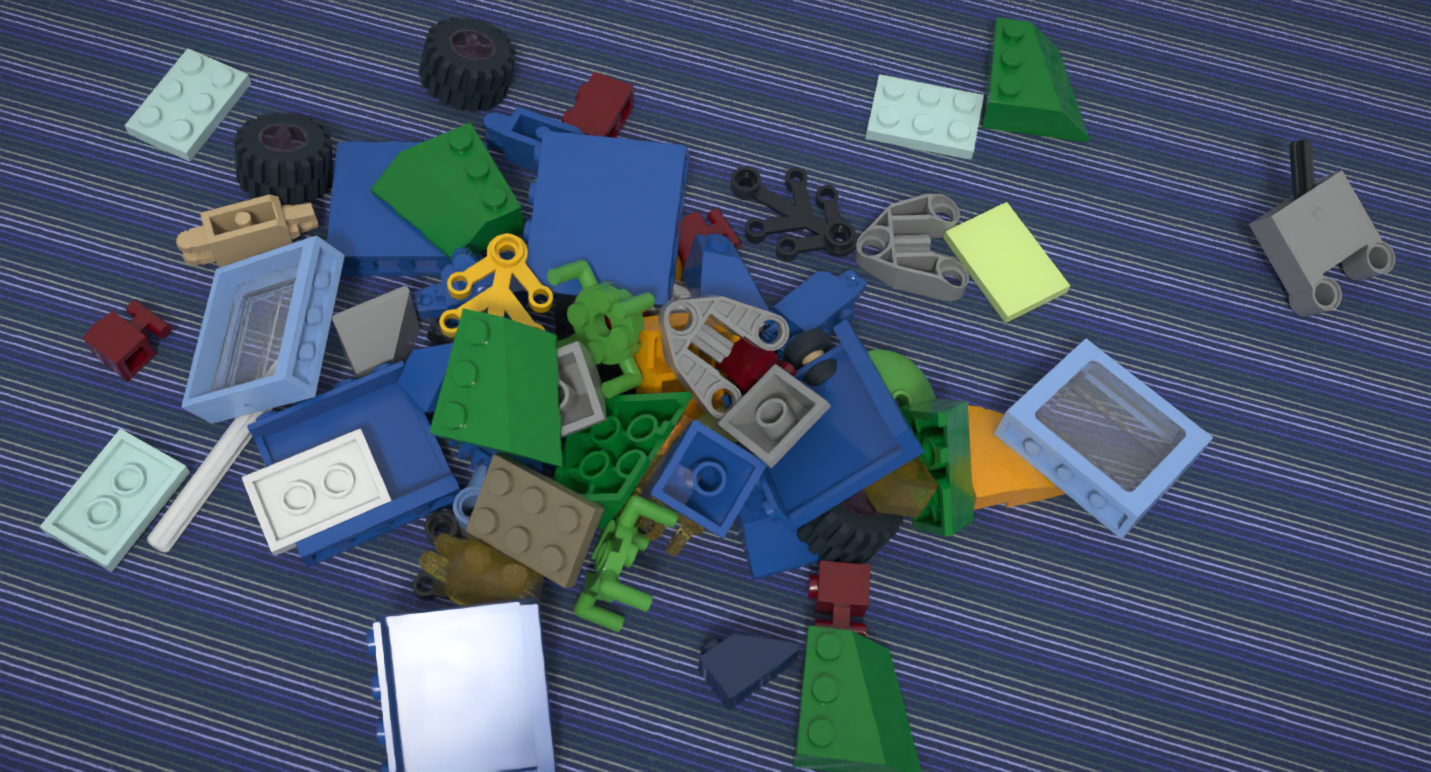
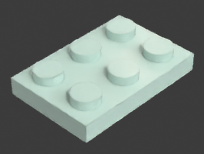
M187 49L125 124V128L129 135L190 162L251 85L249 75L191 49Z
M879 74L865 139L971 160L974 153L984 95Z
M119 429L41 524L40 528L47 535L112 572L189 475L190 471L186 465L126 431Z

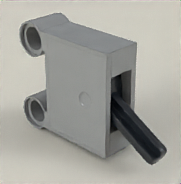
M1297 140L1289 145L1293 196L1250 223L1249 226L1286 288L1292 310L1300 316L1308 317L1334 310L1340 305L1342 300V291L1339 284L1330 277H1324L1323 273L1342 261L1344 272L1353 280L1360 281L1379 276L1393 269L1395 253L1388 243L1382 241L1344 172L1341 170L1315 181L1312 144L1309 140Z

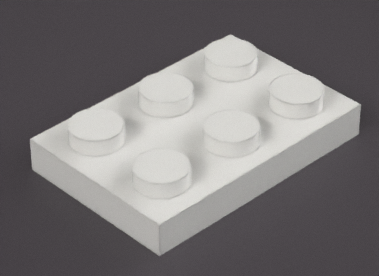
M361 428L241 477L269 548L274 556L297 547L295 544L297 541L392 501Z

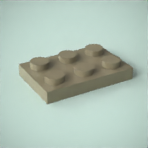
M499 453L494 454L465 531L560 586L569 588L575 586L604 507L508 455Z

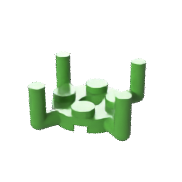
M577 260L550 269L547 273L550 284L558 285L578 278L583 289L576 297L574 304L570 305L567 311L568 320L574 326L575 333L557 341L558 349L579 341L591 350L596 365L600 363L607 365L619 364L623 375L604 382L601 386V391L606 398H612L639 386L643 381V376L633 356L638 353L642 343L638 344L639 332L644 331L642 313L654 306V296L651 293L645 292L633 297L626 289L618 290L612 286V282L603 281L598 283L589 263L585 260ZM605 315L609 318L611 322V331L607 328L605 324Z
M638 495L631 496L621 515L616 514L615 520L612 519L606 528L601 529L600 538L591 557L595 559V574L587 571L583 590L574 606L576 616L616 632L620 631L624 622V616L594 605L597 599L609 603L616 600L647 612L653 598L652 595L622 584L621 579L618 578L623 566L630 568L638 550L644 552L648 546L650 536L638 532V524H635L639 515L671 528L674 527L679 512Z

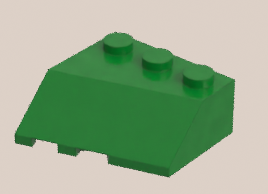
M997 17L988 49L982 128L1088 143L1090 138L1059 49L1032 22Z
M471 122L399 152L371 187V193L380 201L383 199L393 207L395 213L404 221L408 220L422 232V236L450 260L452 259L450 256L452 251H455V248H459V246L469 247V250L473 252L472 254H478L487 250L491 240L501 234L508 233L518 236L524 233L522 208Z
M463 308L429 433L446 440L565 468L564 453L561 448L560 430H562V414L559 413L558 387L560 386L557 336L505 317Z
M691 392L605 397L607 420L567 435L562 450L565 468L557 466L553 480L604 507L597 529L606 528L624 506L693 398Z
M930 399L900 406L902 413L925 451L901 466L912 526L914 529L944 537L954 535L974 521L973 508L975 504L972 491L968 401Z
M808 626L804 642L793 767L829 772H922L888 648L850 630Z

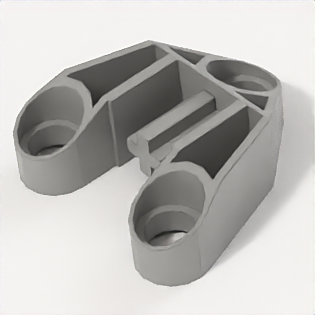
M924 194L890 204L857 240L854 254L856 263L859 267L894 289L944 301L960 299L964 295L969 281L967 270L957 260L930 251V238H943L945 231L957 226L960 217L957 205L949 197L942 194ZM935 213L947 214L952 222L941 219ZM869 245L876 246L881 250V253L871 256L864 255L862 248ZM943 276H954L961 285L955 286L950 284Z
M710 294L667 301L662 306L658 316L665 363L686 391L691 392L693 400L705 413L721 420L742 398V395L734 384L719 374L718 370L687 349L691 343L718 363H721L724 357H728L730 354V349L734 343L706 324L707 318L709 317L732 335L739 336L749 344L767 351L780 349L787 342L789 337L788 324L783 317L775 313L718 295ZM678 306L685 307L689 312L688 322L682 330L673 329L669 323L670 312ZM766 320H773L778 326L777 338L770 343H764L759 337V327ZM726 388L732 396L731 405L727 410L716 411L711 403L712 396L717 390Z

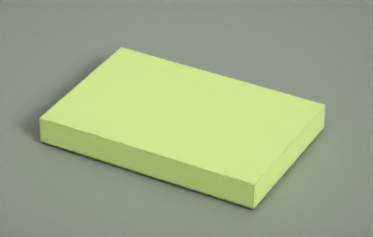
M1007 202L945 231L943 239L1005 323L1067 293L1070 288L1069 283Z

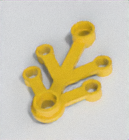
M508 233L495 237L488 245L487 257L465 271L455 272L449 276L447 288L450 296L457 300H463L472 293L473 284L495 272L493 286L457 309L447 310L442 313L439 324L441 332L445 336L455 337L458 327L449 329L444 324L451 318L460 321L463 308L479 312L488 310V314L504 317L506 312L511 320L545 331L542 325L533 321L509 289L513 274L528 292L529 306L533 311L544 313L550 310L553 305L552 291L547 286L542 285L526 265L528 250L521 238ZM508 250L512 251L515 256L510 260H504L500 257V254ZM457 281H464L467 287L464 290L457 291L452 285ZM538 294H544L548 297V301L544 304H538L533 298Z

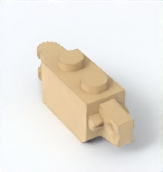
M265 195L200 213L203 225L181 232L180 235H177L176 244L179 250H182V256L189 266L193 265L194 267L195 265H204L216 261L220 268L292 244L293 239L299 237L301 233L319 226L311 203L294 206L291 204L281 205L278 196Z

